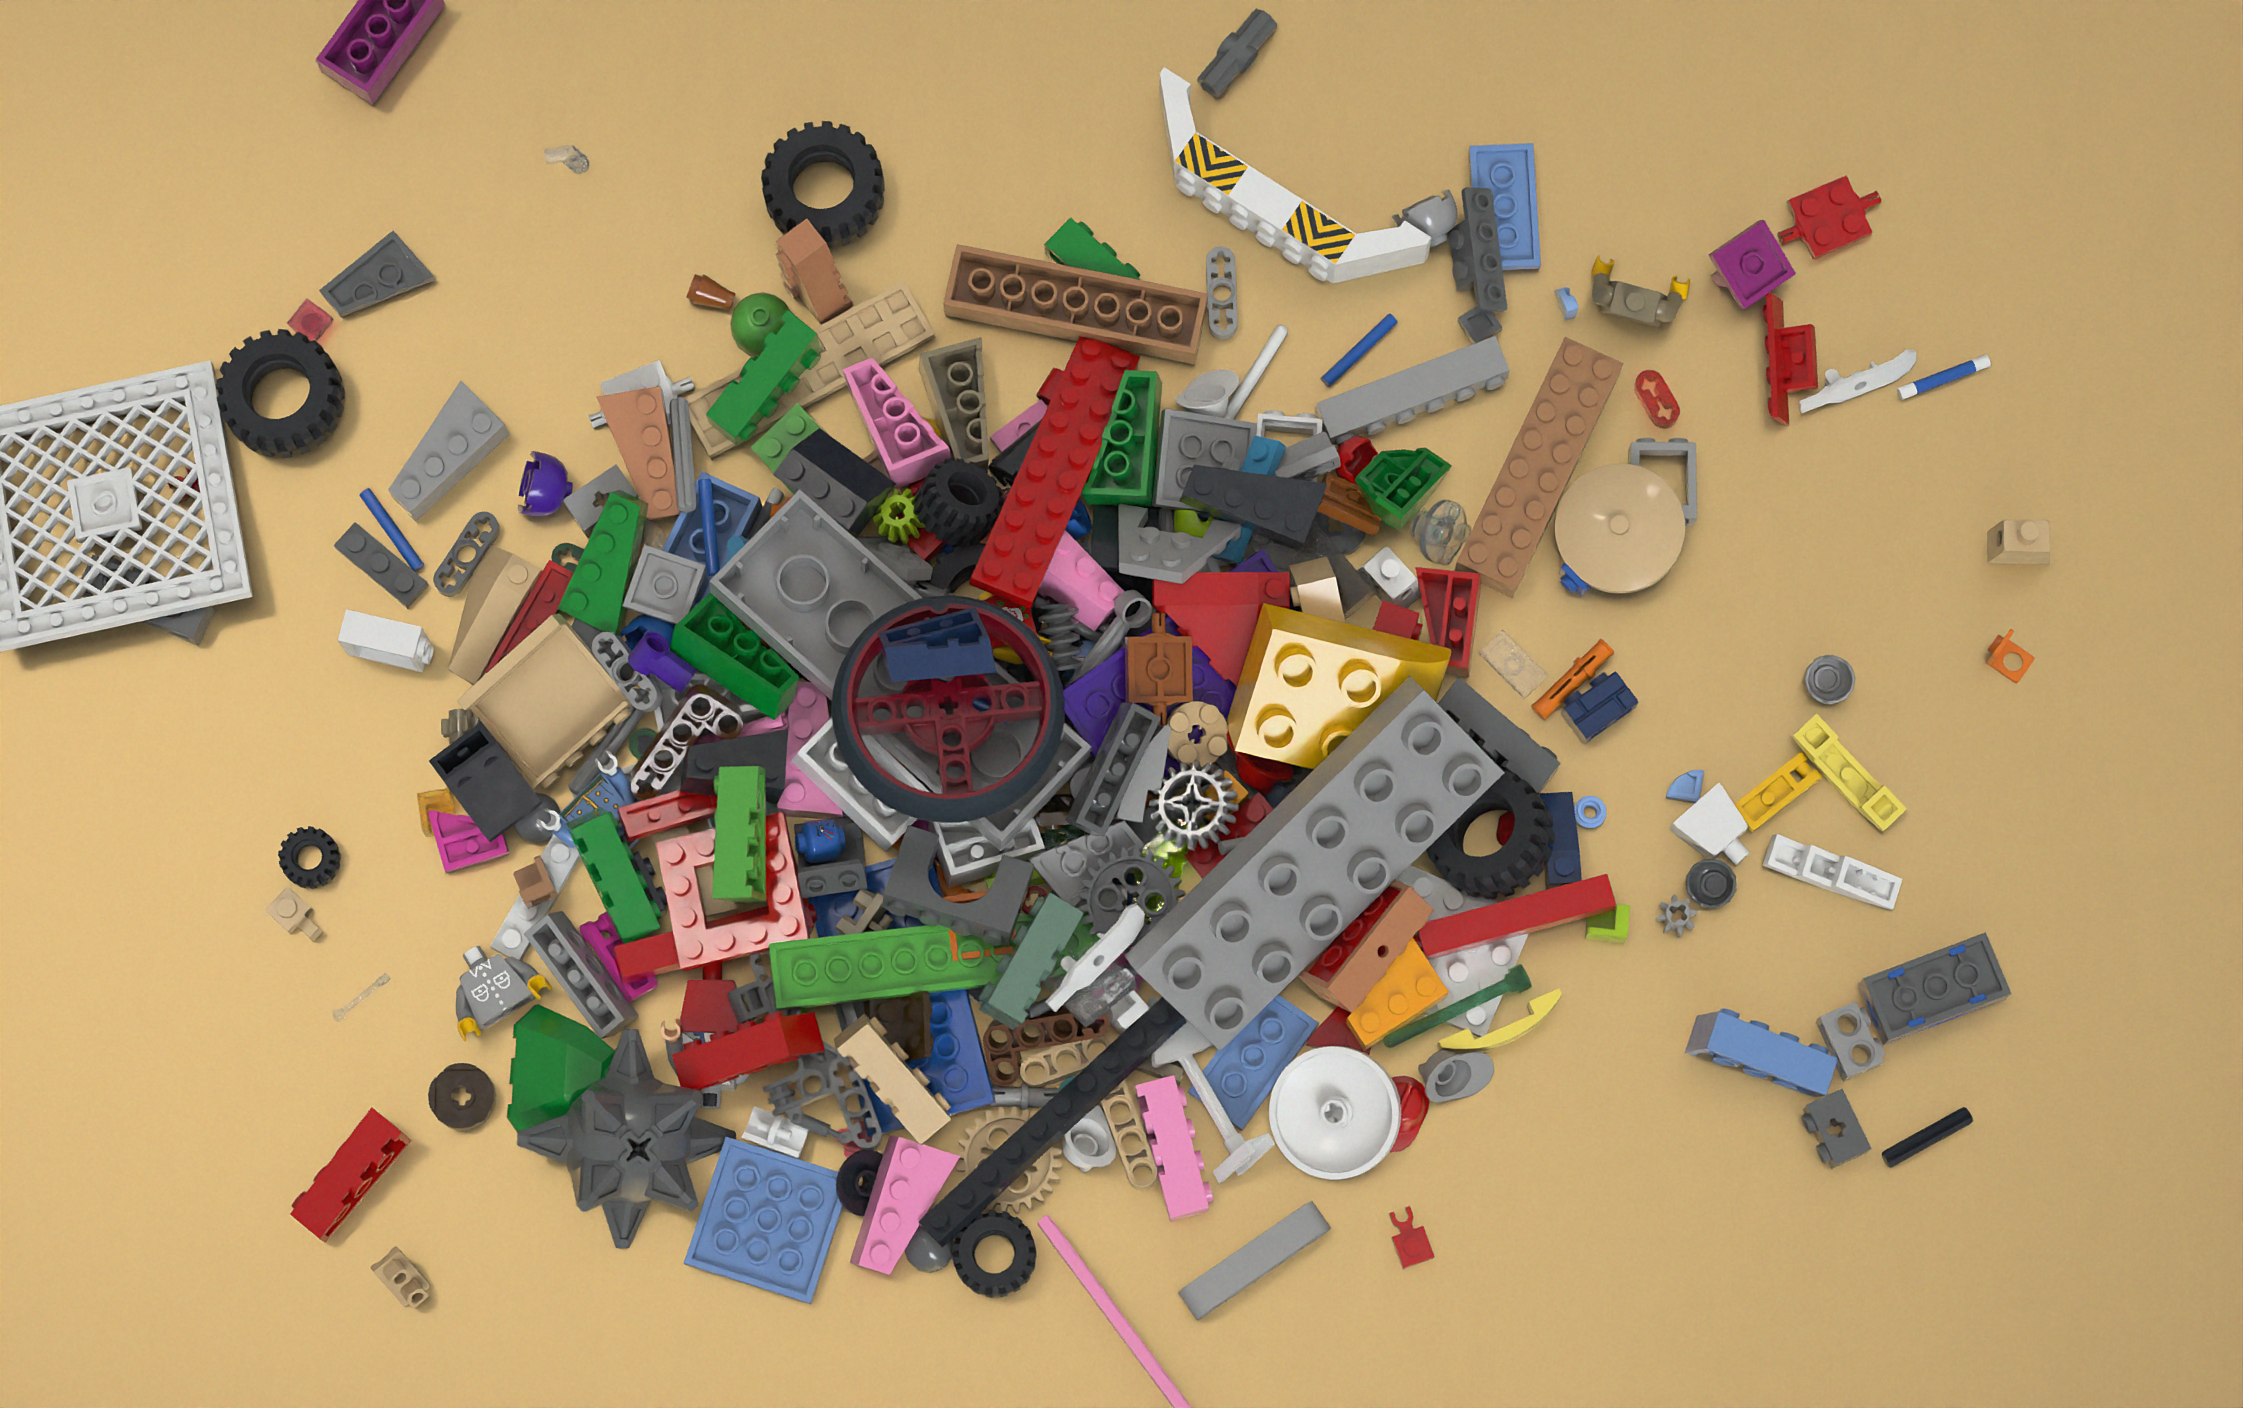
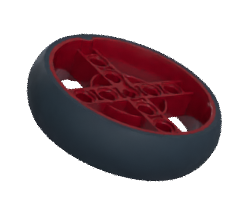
M953 595L933 596L910 601L893 608L872 622L858 636L843 659L836 676L831 704L834 735L839 750L847 766L861 785L876 799L902 814L916 819L940 823H960L984 818L1004 810L1027 794L1050 766L1061 741L1065 718L1064 693L1057 668L1050 653L1037 635L1020 619L996 605L979 599ZM973 607L976 608L987 634L999 639L1011 648L1024 662L1034 682L993 686L983 674L954 676L953 680L947 683L941 682L937 678L909 680L901 694L858 698L860 684L865 672L876 656L882 651L878 632ZM1011 697H1018L1024 704L1020 708H1011L1006 704V700ZM981 699L987 701L991 707L986 711H978L973 707V703ZM944 704H950L953 714H946ZM912 706H918L922 708L924 713L920 717L915 718L909 716L906 711ZM885 709L891 716L887 720L880 721L875 719L873 713L876 710ZM1039 719L1036 736L1023 760L1002 779L987 787L973 791L969 753L977 749L988 739L995 724L1006 721L1016 722ZM905 732L917 747L938 757L941 794L919 790L893 777L873 758L862 736ZM948 735H955L961 742L957 746L951 747L943 742V738ZM951 767H959L963 770L964 775L961 778L952 779L946 774V771Z

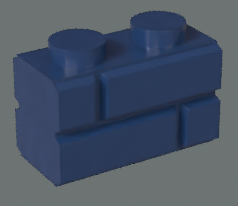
M1603 672L1589 683L1592 687L1584 694L1576 691L1563 701L1565 707L1562 709L1561 715L1570 728L1573 729V732L1582 744L1589 742L1634 710L1638 705L1637 698L1617 672H1613L1609 676Z

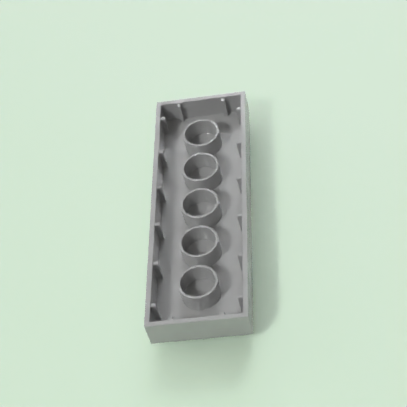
M800 489L709 581L710 593L830 700H832L833 688L841 663L858 636L872 622L893 608L922 598ZM882 651L876 656L865 672L860 684L858 698L901 694L907 681L891 682L885 667ZM995 661L996 672L983 674L992 686L1019 683ZM954 676L941 677V679L947 682H950L954 678ZM1011 697L1006 700V704L1011 708H1020L1024 704L1018 697ZM944 704L946 714H953L950 704ZM912 706L907 709L906 713L911 717L917 718L923 715L924 711L918 706ZM879 709L873 713V716L877 720L884 721L891 714L885 709ZM1039 719L1008 722L1007 725L1003 723L995 724L988 739L977 749L969 753L973 791L987 787L1002 779L1023 760L1036 736ZM1064 723L1057 752L1046 772L1032 789L1004 810L968 822L1002 851L1090 758L1091 746ZM905 732L871 735L935 793L941 794L937 756L921 750L909 739ZM948 735L943 738V742L951 747L957 746L961 742L955 735ZM951 767L946 771V774L952 779H958L964 775V772L959 767Z
M1409 676L1125 955V958L1141 977L1221 1051L1490 788L1504 772L1431 696Z

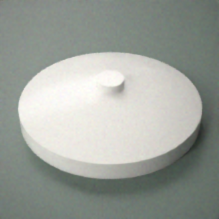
M1321 1047L1297 1057L1278 1077L1272 1090L1269 1104L1270 1127L1282 1153L1300 1170L1323 1179L1339 1180L1351 1178L1374 1168L1386 1157L1393 1147L1401 1124L1400 1098L1391 1076L1371 1056L1350 1047Z

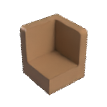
M540 855L534 857L535 863L513 873L520 889L519 892L522 900L528 909L558 896Z

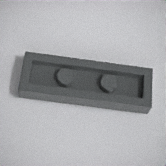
M356 522L334 544L336 550L407 609L429 585L427 581Z

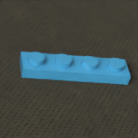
M1254 435L1241 471L1275 476V470L1279 466L1286 445L1277 440ZM1241 526L1240 538L1236 541L1229 540L1224 551L1220 554H1212L1211 557L1239 564L1253 531Z

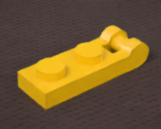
M1803 752L1793 757L1734 804L1747 823L1751 833L1822 778L1817 769L1813 771L1807 764L1808 758ZM1795 770L1803 778L1799 783L1790 775Z

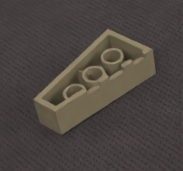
M982 338L920 353L919 372L941 438L949 447L952 460L956 461L959 458L964 459L967 463L971 461L976 463L977 467L988 471L989 453Z

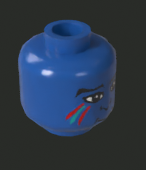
M832 819L804 822L801 832L795 835L797 853H802L808 863L837 860L840 852L845 850V835L842 826H837Z

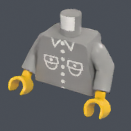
M476 946L463 954V958L471 970L459 977L461 985L456 990L457 1029L463 1041H467L466 1034L470 1031H475L477 1036H480L481 1031L479 1027L483 1031L534 999L540 1000L539 990L543 987H548L549 990H552V986L531 965L515 957L503 958L500 954L487 959L481 947Z

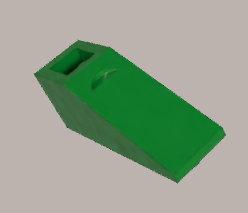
M1070 217L1044 244L1045 254L1056 264L1141 280L1139 278L1140 273L1131 264L1126 263L1124 265L1116 258L1117 253L1106 242L1100 244L1093 238V231L1082 221L1077 223Z

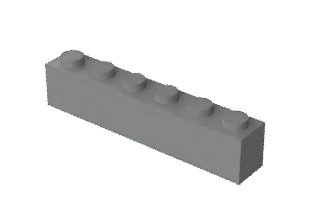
M1496 336L1318 402L1316 403L1315 413L1318 419H1322V430L1327 433L1331 444H1338L1340 446L1353 436L1366 432L1368 435L1377 434L1386 429L1385 425L1395 421L1398 424L1409 422L1416 417L1415 414L1427 410L1428 413L1438 411L1446 406V402L1456 398L1459 402L1467 400L1475 395V391L1485 387L1487 390L1496 389L1505 384L1504 380L1508 379L1510 369Z

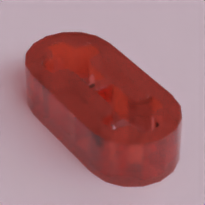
M1654 370L1642 371L1634 383V391L1655 426L1663 429L1672 427L1676 424L1680 415V408L1676 399L1658 372ZM1644 379H1647L1648 382L1655 381L1657 383L1654 387L1655 397L1649 389H1642ZM1660 401L1665 410L1672 409L1670 419L1667 420L1665 416H1658L1660 406L1657 402Z

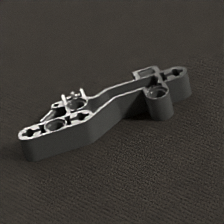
M769 951L750 956V963L756 981L727 993L738 1025L758 1020L774 1012H779L776 1011L772 976L768 977L763 965H757V963L762 961L761 955L767 954L769 957ZM744 996L750 1008V1012H748L747 1007L745 1005L743 999ZM800 1008L780 1010L783 1012V1016L802 1014ZM824 1041L825 1051L816 1054L799 1055V1059H797L799 1067L796 1073L763 1087V1091L765 1093L769 1092L771 1095L768 1098L769 1104H774L775 1109L772 1110L773 1116L787 1113L793 1125H798L824 1137L830 1135L839 1139L842 1144H847L854 1140L856 1145L862 1150H874L882 1142L883 1132L863 1079L854 1070L848 1060V1056L843 1057L837 1049ZM844 1064L847 1069H853V1071L848 1073L852 1086L859 1082L860 1087L847 1089L841 1076L835 1078V1074L839 1072L840 1065ZM810 1076H817L822 1081V1086L816 1093H808L804 1090V1082ZM797 1082L798 1090L803 1098L796 1101L792 1097L796 1094L794 1089L790 1090L788 1087L789 1084ZM840 1089H847L842 1094L840 1093ZM831 1095L836 1096L849 1131L840 1133L831 1129L830 1124L804 1114L802 1106ZM853 1095L862 1096L865 1100L863 1109L859 1112L849 1111L846 1105L849 1097ZM870 1113L872 1117L865 1118V1121L870 1130L876 1129V1133L872 1135L873 1141L867 1143L865 1139L859 1140L858 1136L863 1134L859 1121L853 1125L852 1120L862 1119Z

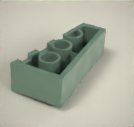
M1048 893L1044 899L1038 897L1028 913L1033 918L1027 927L1020 926L1012 940L1016 947L1010 956L1006 953L1003 955L995 969L1000 973L994 984L990 982L986 984L978 998L983 1001L979 1008L980 1011L1012 1030L1024 1022L1028 1015L1025 1009L1028 1010L1041 991V986L1039 985L1042 980H1046L1058 960L1057 954L1063 951L1084 914L1052 893Z

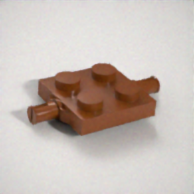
M1166 613L1151 614L1152 633L1142 637H1125L1126 703H1144L1153 706V713L1161 717L1157 726H1167L1166 706L1176 702H1193L1192 636H1174L1165 633Z

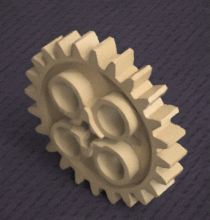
M1000 1106L998 1116L993 1117L988 1110L986 1111L987 1121L984 1123L977 1117L974 1118L977 1128L975 1130L968 1127L965 1128V1132L970 1137L969 1140H958V1143L965 1148V1151L955 1153V1155L960 1156V1160H964V1163L956 1166V1171L966 1172V1175L959 1180L960 1183L989 1157V1155L981 1153L983 1148L993 1152L998 1148L990 1142L992 1134L996 1131H1004L1009 1137L1012 1136L1029 1120V1109H1026L1022 1116H1018L1016 1106H1013L1010 1115H1005L1002 1106ZM1051 1147L1032 1165L1037 1168L1036 1172L1026 1170L1023 1173L1028 1178L1026 1187L1016 1190L1009 1186L988 1205V1210H993L998 1204L1001 1205L1002 1212H1007L1008 1206H1013L1015 1213L1019 1214L1020 1204L1024 1203L1029 1210H1032V1199L1035 1198L1043 1203L1044 1199L1041 1192L1044 1190L1053 1193V1188L1048 1184L1049 1180L1059 1181L1060 1179L1053 1172V1169L1063 1167L1061 1162L1054 1160V1157L1062 1154V1149Z

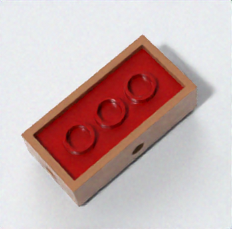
M1395 880L1298 977L1320 998L1353 1013L1365 1001L1366 995L1376 982L1385 976L1388 967L1396 957L1405 951L1407 943L1415 933L1424 927L1434 909L1409 885Z

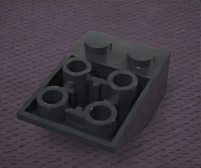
M482 722L478 723L429 760L441 779L490 843L543 804Z

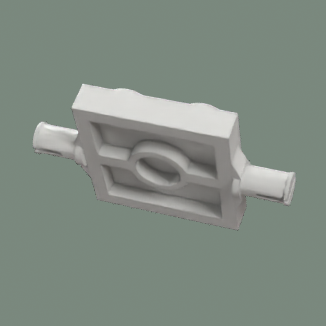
M660 360L600 383L604 395L660 386L663 389L669 426H671L670 401L677 399L679 394L695 389L690 376L672 384V381L665 375ZM602 411L589 415L593 428L607 423Z

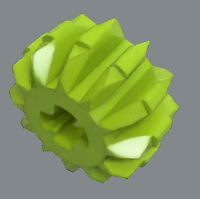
M893 488V496L890 498L887 496L883 501L884 504L880 505L876 511L878 515L873 517V523L879 526L877 531L882 537L888 535L890 542L895 543L900 537L902 542L907 544L909 540L908 535L912 534L914 537L919 538L920 533L917 527L924 528L925 524L920 523L917 519L919 514L914 510L916 502L914 501L915 496L913 497L912 491L906 489L900 495L898 489ZM902 512L905 516L899 520L896 515Z

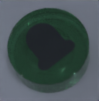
M641 728L631 735L629 749L635 759L639 760L656 737L657 733L654 730ZM662 750L658 751L655 756L659 755Z

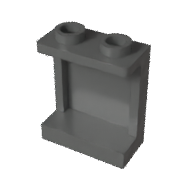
M849 816L832 818L837 826H842L845 835V850L840 852L837 860L808 863L803 854L798 853L799 869L797 870L802 898L868 888L862 829ZM804 823L794 824L795 835L801 832V827Z

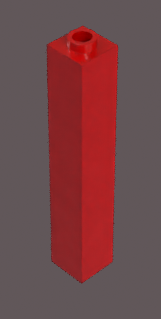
M1603 874L1428 921L1423 928L1416 932L1413 939L1427 960L1610 912L1615 909L1616 902L1608 875Z
M802 898L809 934H812L813 923L817 921L816 911L813 904H807L806 898ZM764 906L708 921V929L770 914L769 907ZM673 931L614 946L613 956L621 984L680 969Z

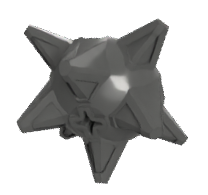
M624 1029L605 1077L594 1082L571 1104L567 1114L517 1131V1146L565 1163L571 1175L577 1207L582 1212H587L602 1205L615 1247L630 1248L651 1199L687 1211H693L698 1206V1200L687 1164L720 1152L725 1137L736 1139V1132L695 1117L694 1115L703 1099L702 1094L698 1090L665 1084L654 1078L639 1030ZM630 1139L635 1142L637 1146L635 1149L630 1146L631 1144L628 1142Z

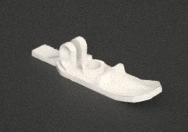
M1906 349L1895 359L1878 366L1872 361L1870 362V369L1857 371L1845 379L1840 377L1835 369L1827 370L1825 373L1826 387L1818 394L1800 400V412L1804 413L1827 403H1841L1897 381L1909 372L1915 364L1916 352L1913 349Z
M1132 904L1127 906L1117 923L1105 935L1098 933L1097 936L1100 940L1088 949L1078 962L1070 956L1062 959L1061 966L1067 974L1060 987L1045 1001L1054 1012L1077 990L1089 986L1135 940L1144 925L1145 915L1138 905Z

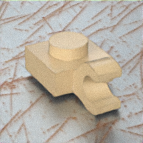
M288 886L265 909L290 934L298 927L314 942L323 933L307 918L313 909Z

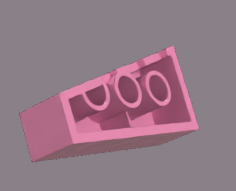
M873 357L843 369L850 395L888 478L896 483L895 489L926 478L935 464L940 461L944 462L945 459H952L947 444L934 433L930 424L917 413L913 404L900 393L895 383Z
M889 1135L850 1263L890 1275L920 1225L918 1221L926 1215L960 1156Z

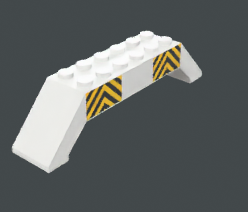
M1165 67L1160 72V99L1174 182L1177 183L1176 187L1188 196L1194 194L1203 200L1206 208L1214 213H1219V211L1230 217L1229 221L1241 230L1249 229L1256 234L1257 240L1267 247L1274 245L1283 251L1282 255L1294 264L1302 263L1309 268L1311 275L1321 281L1327 279L1331 283H1338L1422 264L1426 261L1429 255L1431 237L1405 220L1400 227L1356 234L1196 132L1190 108L1191 84Z

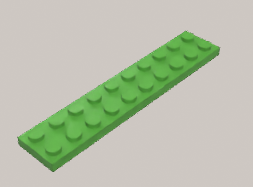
M1089 913L1083 914L1061 953L1057 954L1058 960L1046 980L1065 978L1067 972L1061 966L1062 959L1070 956L1078 962L1087 950L1099 941L1100 938L1097 935L1092 937L1089 934L1094 924L1084 925L1082 922L1085 917L1089 916ZM1030 914L1019 915L1015 926V933H1017L1021 925L1027 927L1033 916ZM926 925L769 943L776 1011L901 997L918 991L936 993L985 987L988 982L994 984L1000 974L995 969L1004 954L995 955L994 948L1008 946L1002 944L994 946L986 943L982 938L970 934L968 936L956 934L957 957L959 961H953L948 932L951 929L941 925ZM1011 939L1009 946L1012 945L1014 950L1016 944H1014ZM990 949L991 956L984 957V950ZM980 951V958L963 960L961 957V953Z

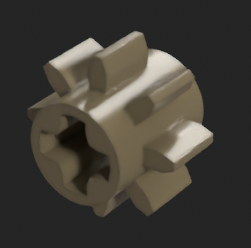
M471 709L450 710L449 719H441V735L444 738L449 737V744H452L481 721L479 717H473Z

